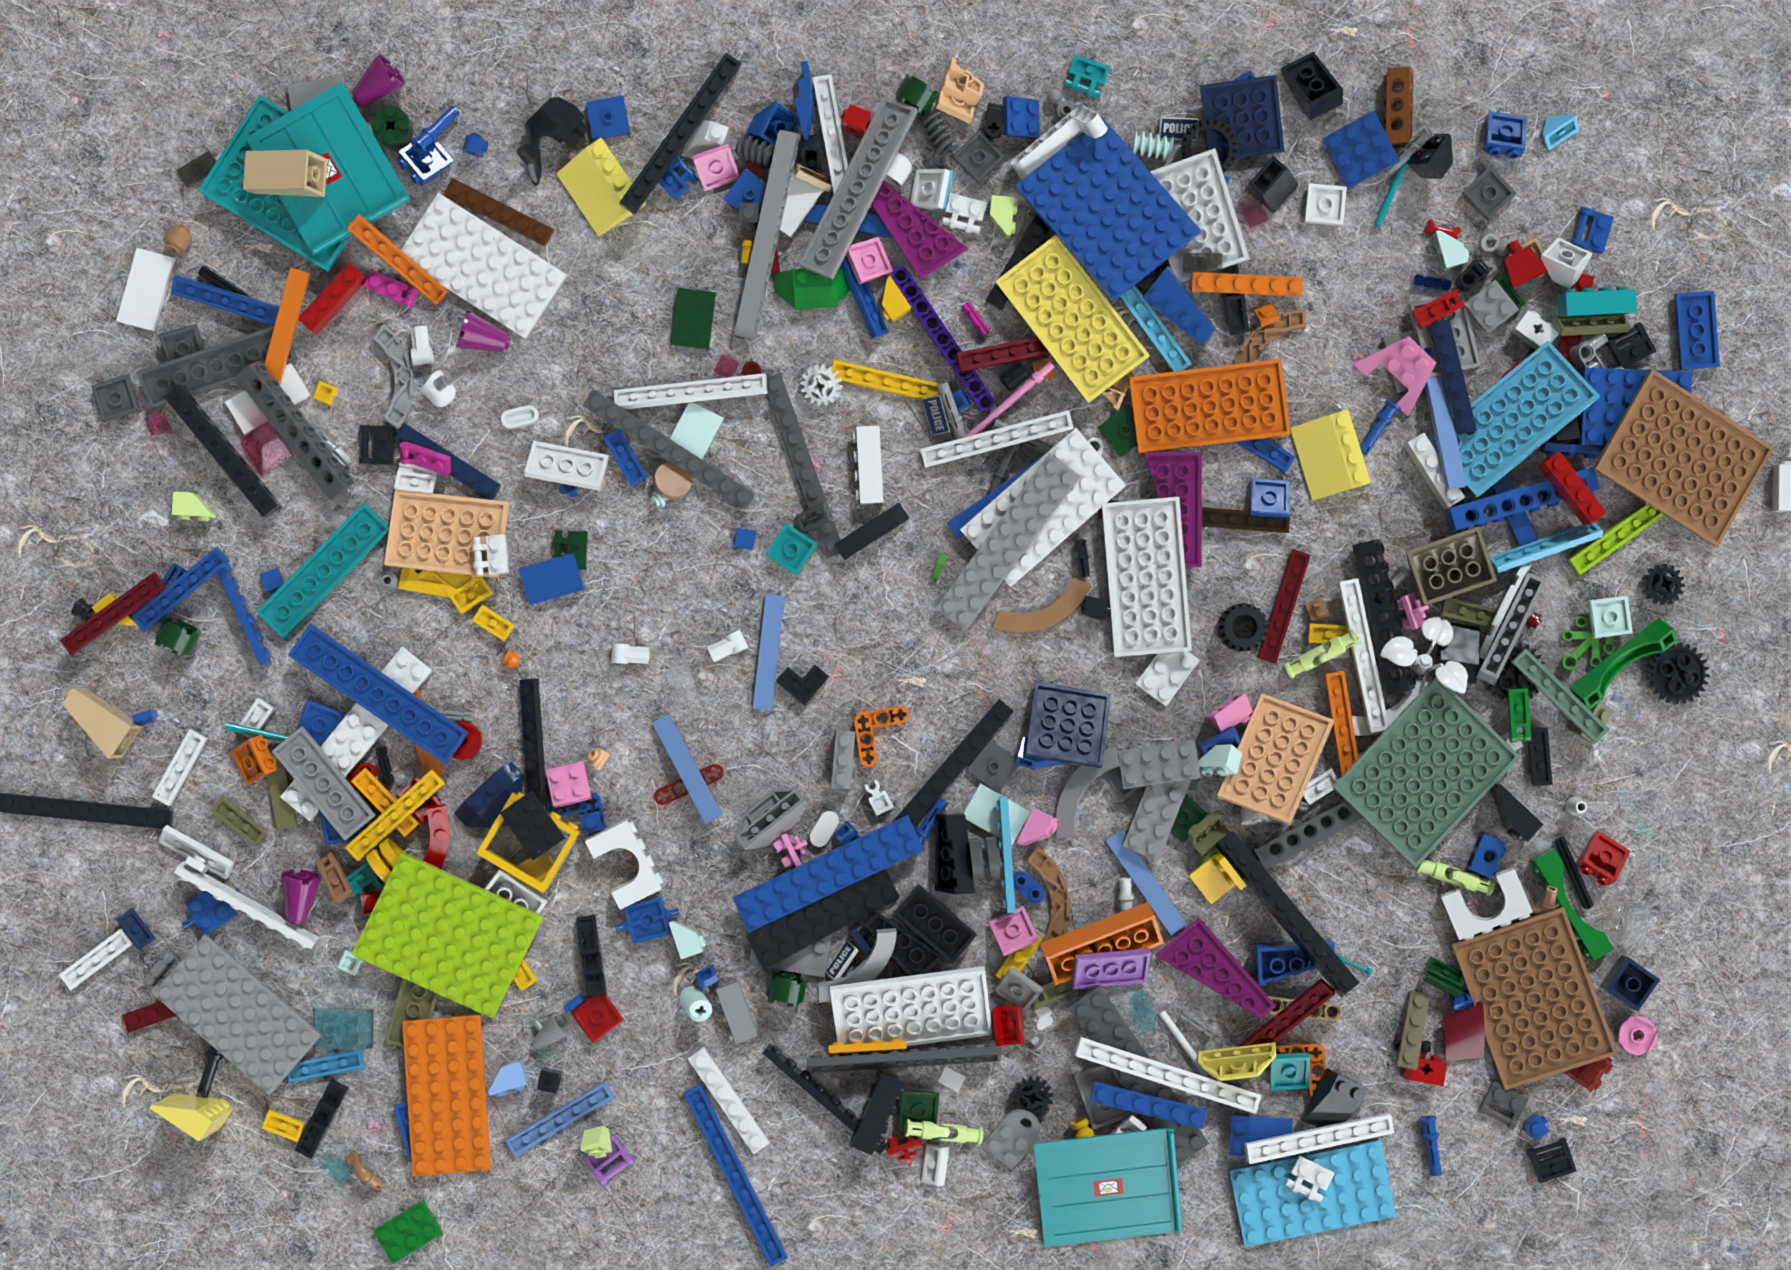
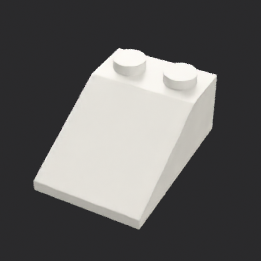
M498 867L483 887L487 891L538 914L548 902L530 885Z

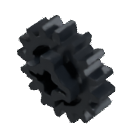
M1659 564L1654 565V569L1650 568L1647 570L1649 575H1643L1646 582H1642L1641 585L1646 586V589L1642 590V592H1648L1646 598H1653V604L1658 602L1660 605H1665V603L1668 605L1673 604V600H1679L1677 595L1684 593L1680 590L1681 587H1685V584L1681 583L1684 576L1679 577L1680 570L1673 571V565L1668 568L1667 564H1662L1661 567ZM1665 582L1666 585L1661 587V584Z
M1029 1075L1028 1080L1022 1077L1021 1084L1015 1083L1018 1089H1012L1016 1096L1011 1097L1012 1101H1017L1014 1104V1108L1020 1107V1109L1031 1112L1035 1117L1037 1116L1036 1113L1043 1116L1044 1109L1046 1111L1050 1110L1047 1105L1053 1104L1049 1097L1054 1095L1052 1092H1048L1051 1086H1045L1047 1082L1045 1079L1040 1082L1039 1076H1036L1035 1080L1032 1079L1031 1075ZM1031 1084L1030 1088L1026 1090L1023 1089L1025 1086ZM1039 1086L1045 1091V1096L1039 1093ZM1035 1092V1095L1038 1098H1033V1100L1030 1101V1098L1027 1095H1032V1093ZM1020 1097L1025 1099L1026 1107L1021 1104ZM1042 1104L1039 1108L1034 1109V1106Z

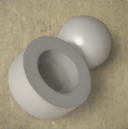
M1052 89L1048 92L1047 100L1051 104H1056V116L1058 119L1061 120L1068 115L1064 113V107L1069 109V113L1075 109L1073 103L1062 101V93L1058 89Z
M1486 231L1480 236L1479 243L1485 251L1496 250V254L1501 258L1510 255L1507 247L1508 243H1500V238L1494 231ZM1487 238H1492L1491 241L1486 242Z

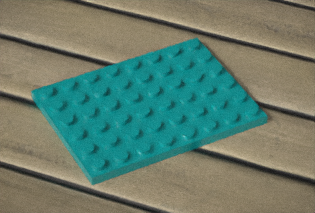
M259 94L198 191L329 273L351 236L313 256L278 195L253 194L243 190L244 159L246 151H252L245 137L288 113Z

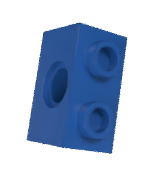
M1479 833L1466 869L1488 878H1492L1493 875L1495 876L1499 868L1497 864L1499 858H1502L1506 851V847H1504L1506 842ZM1487 851L1491 853L1489 861H1485L1483 857Z

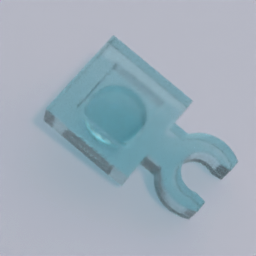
M325 1153L323 1157L327 1158L328 1163L319 1162L318 1166L322 1169H330L328 1175L345 1184L353 1172L352 1166L341 1157H338L335 1161L331 1154Z

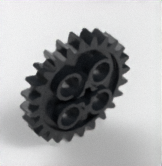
M1518 642L1516 646L1514 645L1507 659V667L1502 669L1495 685L1490 684L1487 690L1494 689L1492 696L1500 695V701H1503L1506 697V703H1508L1507 689H1514V685L1517 688H1528L1529 699H1533L1532 692L1535 694L1539 693L1538 689L1529 680L1527 686H1522L1521 678L1524 675L1511 663L1512 656L1515 658L1525 648L1529 651V644H1526L1523 648L1522 642ZM1531 649L1529 652L1538 660L1541 655H1534L1536 649ZM1515 670L1517 674L1511 675V671ZM1504 677L1509 680L1507 688H1504L1501 683Z
M1679 642L1677 645H1672L1665 652L1657 653L1658 656H1650L1654 661L1647 662L1651 669L1645 670V672L1650 673L1651 676L1647 677L1646 680H1652L1648 687H1655L1653 694L1660 693L1658 699L1666 697V703H1670L1673 700V704H1678L1680 700L1681 704H1686V699L1689 702H1693V696L1696 698L1700 697L1698 691L1705 692L1702 685L1709 684L1705 681V678L1710 677V675L1706 674L1705 671L1710 669V667H1704L1703 664L1707 662V659H1700L1703 653L1696 654V647L1690 649V644H1685L1683 647L1682 642ZM1680 656L1685 658L1683 666L1679 663ZM1664 664L1668 666V672L1666 674L1662 672V666ZM1677 670L1680 671V674H1678V677H1676V675H1675V674L1677 673ZM1689 673L1694 676L1692 683L1687 679ZM1672 681L1677 685L1675 691H1672L1670 688Z

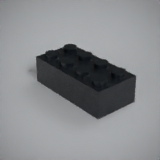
M919 883L893 912L894 915L951 964L955 962L977 936V933Z

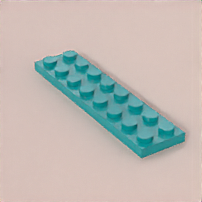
M363 502L256 613L285 639L389 533L390 526Z

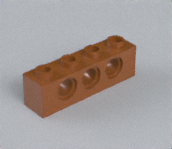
M1410 66L1387 68V74L1384 75V85L1387 86V93H1384L1386 112L1383 113V121L1386 124L1385 132L1393 148L1405 147L1412 138L1414 71ZM1402 85L1401 91L1394 92L1396 86ZM1397 104H1402V108L1399 111H1394V107ZM1396 123H1402L1400 129L1393 130Z

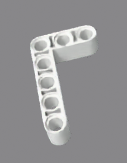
M1084 105L1078 106L1018 154L1010 164L1022 180L1084 132L1092 138H1098L1108 128L1096 111Z

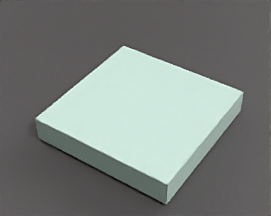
M1628 595L1588 600L1593 639L1633 634Z

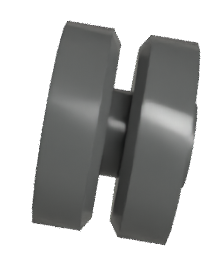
M996 836L985 837V849L983 850L981 841L978 838L968 839L973 881L984 879V868L986 867L990 879L1000 878L1001 861Z

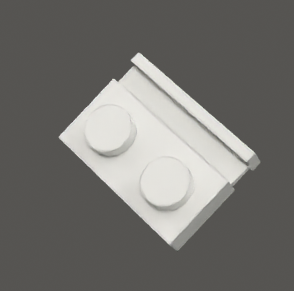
M399 462L394 489L433 494L437 473L413 464Z

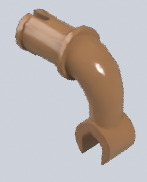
M1547 886L1544 900L1541 901L1540 906H1531L1533 912L1530 915L1536 916L1555 909L1558 889L1554 886Z
M353 1150L345 1157V1160L352 1166L356 1176L363 1185H368L375 1191L380 1190L379 1187H383L384 1181L375 1176L373 1171L367 1170L361 1164L362 1157L359 1153L356 1155Z

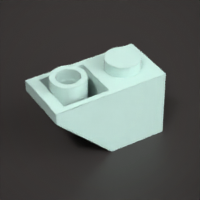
M1232 744L1216 745L1198 760L1199 770L1201 774L1208 777L1212 775L1228 776V774H1237L1242 753Z

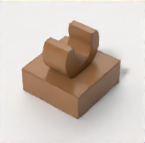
M1323 597L1304 605L1310 622L1330 615Z

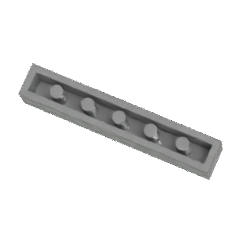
M1528 572L1482 664L1477 678L1495 685L1546 580Z

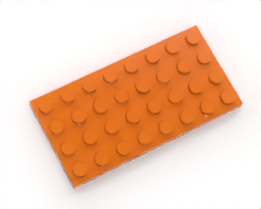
M1281 359L1128 378L1138 454L1291 435Z
M481 1014L403 1020L412 1176L491 1170Z

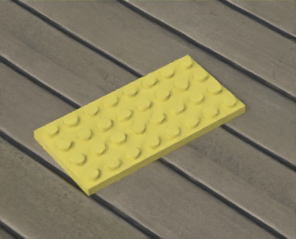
M1056 235L995 281L1088 403L1150 357L1078 261Z

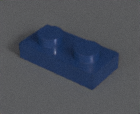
M134 908L116 918L118 924L138 950H141L156 939Z
M853 928L850 930V934L866 956L869 957L873 944L869 945L866 941L868 936L862 928Z

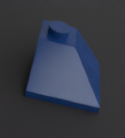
M774 101L753 117L746 133L750 136L753 135L755 139L760 138L761 143L767 141L768 145L773 144L775 149L779 131L785 130L796 133L800 121L797 116Z

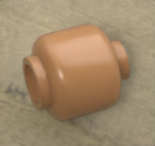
M181 224L179 226H171L163 238L165 248L174 254L185 252L193 239L189 233V228Z

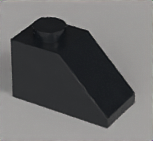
M820 134L809 135V140L806 141L804 136L801 135L802 166L822 175Z

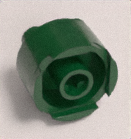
M906 74L895 93V99L900 103L915 107L918 111L917 114L923 117L924 114H928L939 93L936 90L932 92L929 90V85L913 76L910 79L909 74Z
M391 105L378 110L370 125L374 136L386 148H404L413 138V123L400 108Z
M165 616L156 634L154 644L162 648L168 647L172 649V653L178 656L192 654L201 631H197L196 627L179 619L173 622L171 621L173 617Z
M771 970L765 994L768 997V1002L775 1004L784 1002L787 1003V1006L798 1007V1003L804 1001L808 978L806 976L804 979L800 978V973L780 970L779 973H774L775 970Z

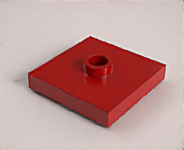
M607 995L590 997L571 1011V1014L593 1044L625 1021Z

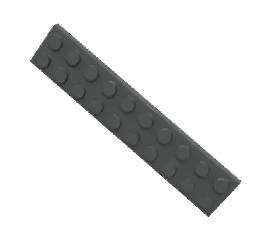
M1100 985L1068 1006V1009L1090 1040L1150 1059ZM1109 1067L1125 1089L1180 1102L1170 1086ZM1143 1115L1152 1129L1173 1127L1177 1166L1209 1144L1199 1128Z
M986 1044L985 1047L977 1048V1045H968L965 1049L950 1046L946 1047V1050L932 1047L927 1048V1051L909 1049L908 1052L900 1053V1050H890L887 1054H881L880 1051L869 1052V1055H861L859 1052L850 1053V1056L831 1054L830 1057L822 1058V1055H812L811 1058L807 1059V1069L809 1074L998 1062L1001 1061L1002 1052L1001 1046Z

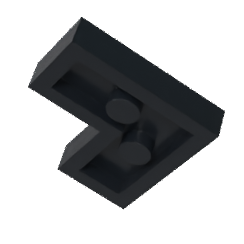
M815 664L803 679L787 667L777 678L776 682L805 706L829 676Z

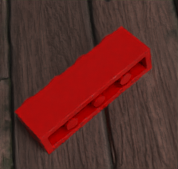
M349 262L306 308L298 320L317 335L361 288L367 277Z
M1560 451L1551 453L1537 465L1583 526L1593 524L1606 513V510Z

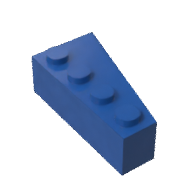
M1170 266L1166 267L1143 296V299L1201 345L1207 341L1216 329Z
M1325 939V942L1335 952V943L1331 939ZM1294 941L1254 943L1255 980L1259 986L1291 975H1298L1307 970L1317 969Z

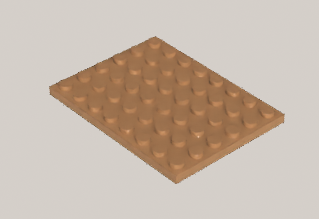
M1649 369L1592 469L1712 546L1719 547L1773 452L1774 447L1659 372Z
M1564 907L1493 929V931L1486 934L1475 935L1473 939L1467 941L1460 940L1451 943L1470 996L1474 1002V1007L1476 1002L1482 1001L1485 1037L1505 1090L1618 1054Z

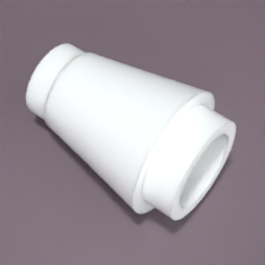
M1572 797L1566 802V810L1570 815L1578 816L1587 810V804L1579 797Z

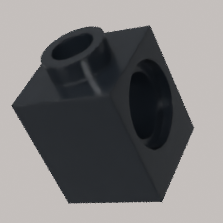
M1085 596L1081 615L1105 620V617H1109L1111 607L1108 605L1109 600Z
M544 1067L540 1071L537 1090L557 1093L563 1071Z

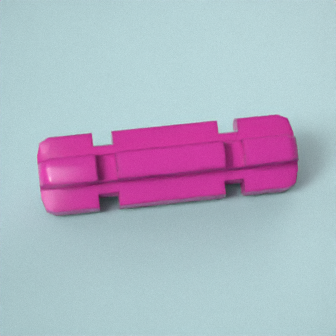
M971 302L965 303L962 306L965 314H968V318L975 328L979 329L978 332L981 336L987 335L990 332L987 324H984V320L977 310L973 309L974 306Z

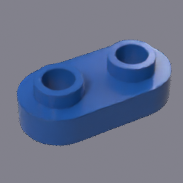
M1017 871L1013 874L1014 888L1029 902L1036 904L1044 899V889L1027 872ZM1020 877L1025 879L1023 884L1018 883ZM1034 890L1039 892L1038 897H1032Z

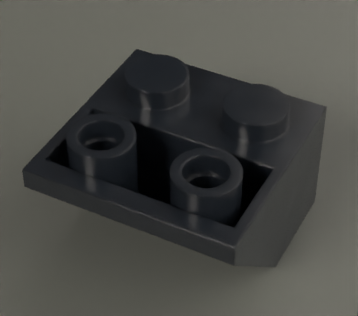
M1434 134L1422 146L1423 148L1420 151H1417L1410 157L1407 165L1421 178L1442 179L1453 164L1450 134Z
M1272 156L1249 182L1245 190L1274 214L1299 184L1289 169L1276 157Z

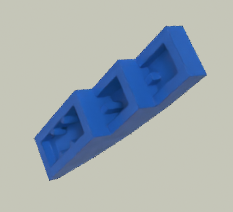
M808 60L800 62L804 79L797 80L801 97L794 98L805 141L809 140L814 111L813 84Z

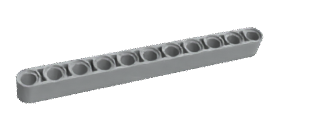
M780 130L777 136L736 322L735 335L755 339L758 332L798 151L799 133Z

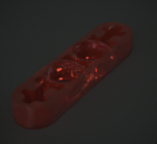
M712 764L699 770L707 786L724 776V769L719 764ZM713 767L720 769L719 777L711 776L709 777L710 782L707 783L706 776L702 772L706 770V774L711 773ZM682 779L656 790L654 793L655 802L659 805H666L688 795L687 788L683 794H678L675 791L676 784L683 783ZM671 786L675 798L672 799V795L666 797L665 802L658 800L659 792L667 793L669 792L668 787Z

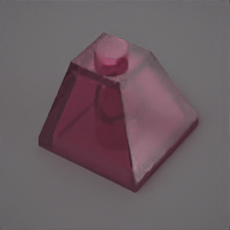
M269 421L251 431L241 443L244 451L261 476L294 456L286 442Z

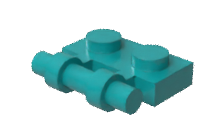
M1074 55L1068 74L1075 76L1074 81L1066 79L1064 86L1070 88V91H1079L1087 94V97L1092 98L1093 96L1100 99L1102 91L1095 89L1097 84L1104 87L1111 67ZM1080 79L1091 82L1090 87L1080 84Z
M368 861L347 876L354 891V894L351 895L352 897L358 893H366L365 888L372 882L376 887L371 891L381 890L386 884L380 881L379 876L371 868ZM359 899L357 903L362 907L361 899Z

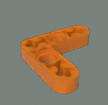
M899 706L865 711L855 716L854 723L859 757L863 766L872 767L877 761L873 728L905 723L909 718V711L905 707ZM899 709H902V712H906V716L903 717L902 721L896 717L893 718L894 722L890 723L889 710H893L892 714H897ZM878 713H886L887 721L885 723H879L876 720ZM860 715L868 718L865 726L866 728L870 727V732H858V729H862V724L857 722V719H860ZM863 734L871 736V743L869 745H863L860 742V737ZM873 746V751L869 750L870 756H874V760H871V764H867V761H863V757H866V751L861 752V748Z
M1318 1043L1276 1045V1049L1281 1053L1286 1052L1285 1048H1287V1054H1291L1294 1048H1299L1301 1053H1305L1304 1047H1307V1051H1313L1314 1047L1320 1051L1317 1057L1309 1054L1310 1078L1308 1093L1313 1097L1316 1083L1312 1082V1080H1321L1326 1070L1324 1048ZM1315 1066H1319L1322 1070L1321 1074L1317 1077L1311 1074V1070Z

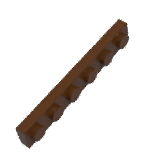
M451 178L443 193L445 197L544 247L547 246L554 232V229L454 178Z

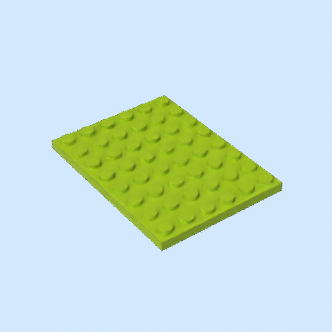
M401 851L351 955L490 1018H494L544 916Z

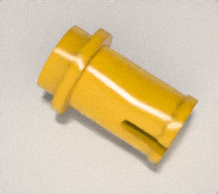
M743 240V244H741V264L749 265L754 241Z

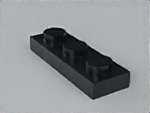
M1548 727L1531 728V741L1528 742L1532 786L1553 785Z

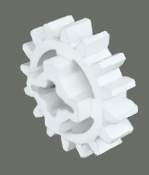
M816 364L813 368L807 369L808 373L803 374L802 377L806 380L800 382V384L805 385L801 392L807 393L805 399L810 397L811 404L817 401L818 406L822 402L827 406L829 400L833 403L836 400L835 397L840 396L841 393L837 390L843 388L842 385L838 384L842 378L836 377L839 372L833 373L832 366L826 369L825 364L821 365L820 368ZM814 375V382L810 384V379ZM833 386V391H832V393L829 395V393H830L829 388H831V387Z

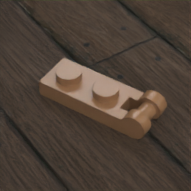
M330 850L326 853L325 857H320L315 862L334 901L339 904L353 895L354 891L338 861L336 853Z

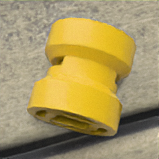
M1082 1117L1070 1123L1071 1129L1076 1131L1075 1138L1095 1136L1093 1129H1090L1088 1126L1090 1123L1088 1117Z

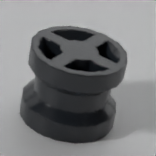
M81 598L73 606L71 614L79 616L85 622L95 612L91 608L94 605H89L85 599Z

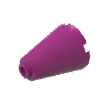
M381 54L375 57L352 90V99L358 106H367L401 88L405 83L404 78L396 67L393 69L389 65L391 62Z
M467 310L456 347L503 352L504 349L508 350L511 339L508 338V333Z
M294 869L285 870L282 872L281 881L286 919L293 925H300L307 919L321 881V876L319 877L318 873L300 869V873H294Z

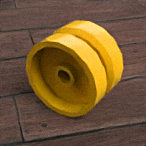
M386 838L379 844L380 851L373 849L366 855L369 865L384 883L387 882L401 851L404 852L390 838Z

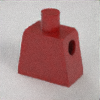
M1518 240L1507 244L1511 255L1505 258V262L1514 289L1548 272L1530 246L1522 249Z

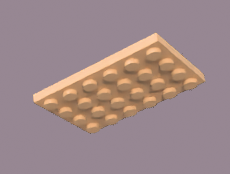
M395 490L384 565L476 576L475 569H473V562H475L474 552L471 549L473 537H480L481 544H486L485 536L505 534L509 502ZM482 551V561H488L487 551ZM483 568V576L481 577L499 578V574L489 575L488 568Z
M1261 693L1238 746L1242 756L1237 774L1225 776L1217 794L1218 798L1291 825L1330 734L1334 720Z

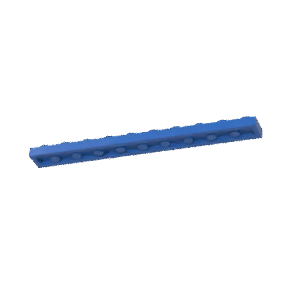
M701 1083L683 1092L770 1267L787 1259L788 1255Z

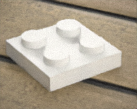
M917 169L910 203L919 209H943L950 171L946 169Z
M1309 183L1307 185L1304 222L1342 226L1347 187Z

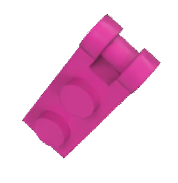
M372 269L363 285L366 289L410 308H413L414 298L420 292L414 287ZM405 291L409 292L406 299L402 298Z
M409 442L400 443V451L402 452L400 455L401 463H410L445 476L451 473L450 456Z

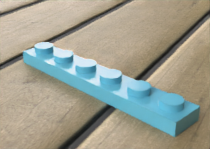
M1136 285L1120 297L1172 372L1183 371L1192 364L1149 303L1143 299V295Z
M1595 522L1590 525H1580L1491 556L1490 560L1493 569L1497 573L1505 572L1511 568L1522 566L1531 561L1539 560L1551 554L1559 553L1560 551L1603 537V530Z
M1000 796V800L996 801L997 812H1001V820H998V831H1002V839H999V850L1003 851L1004 858H1000L1001 870H1005V878H1001L1002 889H1006V897H1003V908H1007V913H1015L1008 796Z

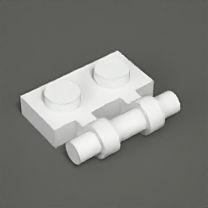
M950 193L945 213L952 214V218L944 217L942 224L949 226L950 229L958 228L965 230L969 234L971 232L979 234L981 227L974 225V221L982 222L987 202ZM958 216L969 219L968 223L957 221Z
M506 535L485 536L486 544H481L480 537H473L471 549L474 552L475 562H473V569H475L476 576H483V568H488L489 575L509 573ZM482 551H487L488 561H482Z
M1298 1155L1290 1171L1296 1175L1294 1181L1288 1178L1285 1185L1290 1187L1291 1191L1295 1193L1300 1192L1306 1195L1307 1199L1311 1201L1321 1202L1323 1195L1317 1193L1319 1187L1327 1190L1335 1173ZM1303 1179L1312 1183L1310 1189L1301 1185Z

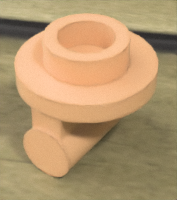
M595 748L588 755V763L600 770L610 754L601 748Z

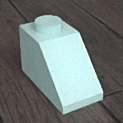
M1440 230L1432 234L1442 271L1464 266L1468 263L1469 252L1467 248H1464L1462 242Z
M675 920L669 922L681 959L704 951L706 942L703 935L700 936L698 931Z

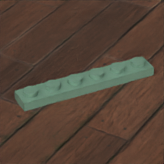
M1526 648L1511 661L1593 743H1597L1610 730Z

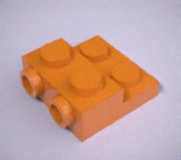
M262 735L248 739L231 750V754L246 785H250L277 770L276 760L271 756L267 747L268 743L263 739Z

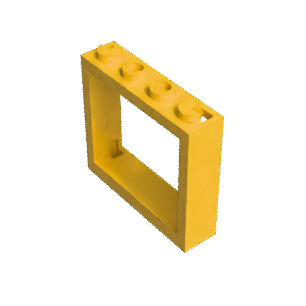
M518 792V794L512 793L502 811L525 794ZM553 811L551 812L550 816L557 826L571 835L544 881L487 849L504 821L501 814L497 817L476 854L540 892L545 893L581 831L577 830L578 826L570 821L566 823L561 820V815Z

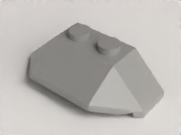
M795 787L772 790L743 814L735 837L745 850L769 846L799 822L806 804L805 799Z

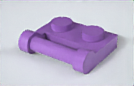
M615 1134L610 1137L612 1152L606 1153V1156L601 1158H595V1156L588 1154L583 1158L602 1185H606L610 1178L626 1166H631L635 1163L632 1155L626 1150ZM619 1155H622L623 1160L607 1172L602 1173L601 1169Z

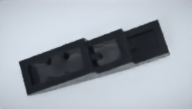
M1238 264L1218 270L1219 273L1239 274ZM1222 293L1229 334L1249 332L1245 295Z
M897 503L834 545L842 558L847 560L910 518L901 504Z
M596 915L576 917L587 997L607 995Z
M334 1079L329 1081L313 1115L307 1122L295 1151L310 1159L313 1158L349 1087Z

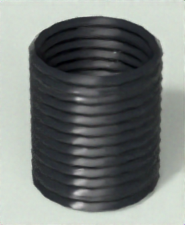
M1017 362L1003 372L999 378L1004 386L1012 392L1020 384L1028 380L1030 374L1020 362Z

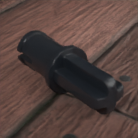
M1086 539L1074 540L1075 560H1077L1079 577H1089L1088 559L1090 556L1087 553Z

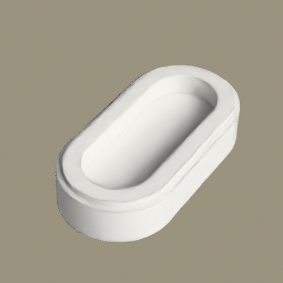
M531 405L506 410L501 415L502 425L510 430L533 425L539 419L538 410Z
M826 811L821 815L810 834V841L813 845L822 847L827 844L839 824V817L835 812Z

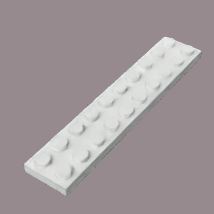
M402 646L382 670V673L414 694L433 670ZM356 703L322 744L321 748L345 778H347L389 725ZM295 779L280 796V798L309 821H312L319 813L318 807Z

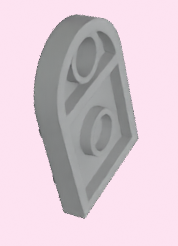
M1013 1110L1001 1120L984 1140L982 1147L1012 1170L1037 1141L1040 1133L1039 1121L1035 1115L1027 1110ZM1023 1118H1027L1031 1121L1032 1124L1030 1126H1024L1021 1123V1120Z

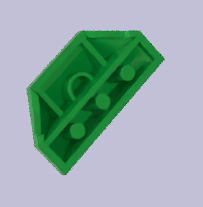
M804 268L791 269L774 274L775 293L795 310L833 308L850 291L841 268L838 269L833 280Z

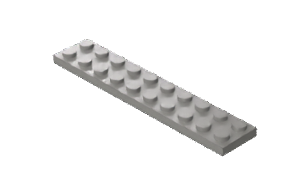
M883 97L798 264L801 268L832 280L834 279L918 113L915 107Z
M1049 453L936 605L935 609L966 631L1075 485L1080 475Z

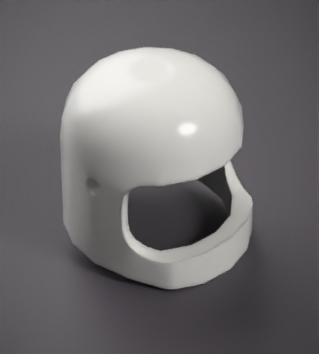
M897 153L884 181L894 186L902 187L912 170L910 160L904 155Z
M441 370L433 373L421 390L426 398L437 407L447 406L456 395V389L453 384L448 386L444 382L445 374Z

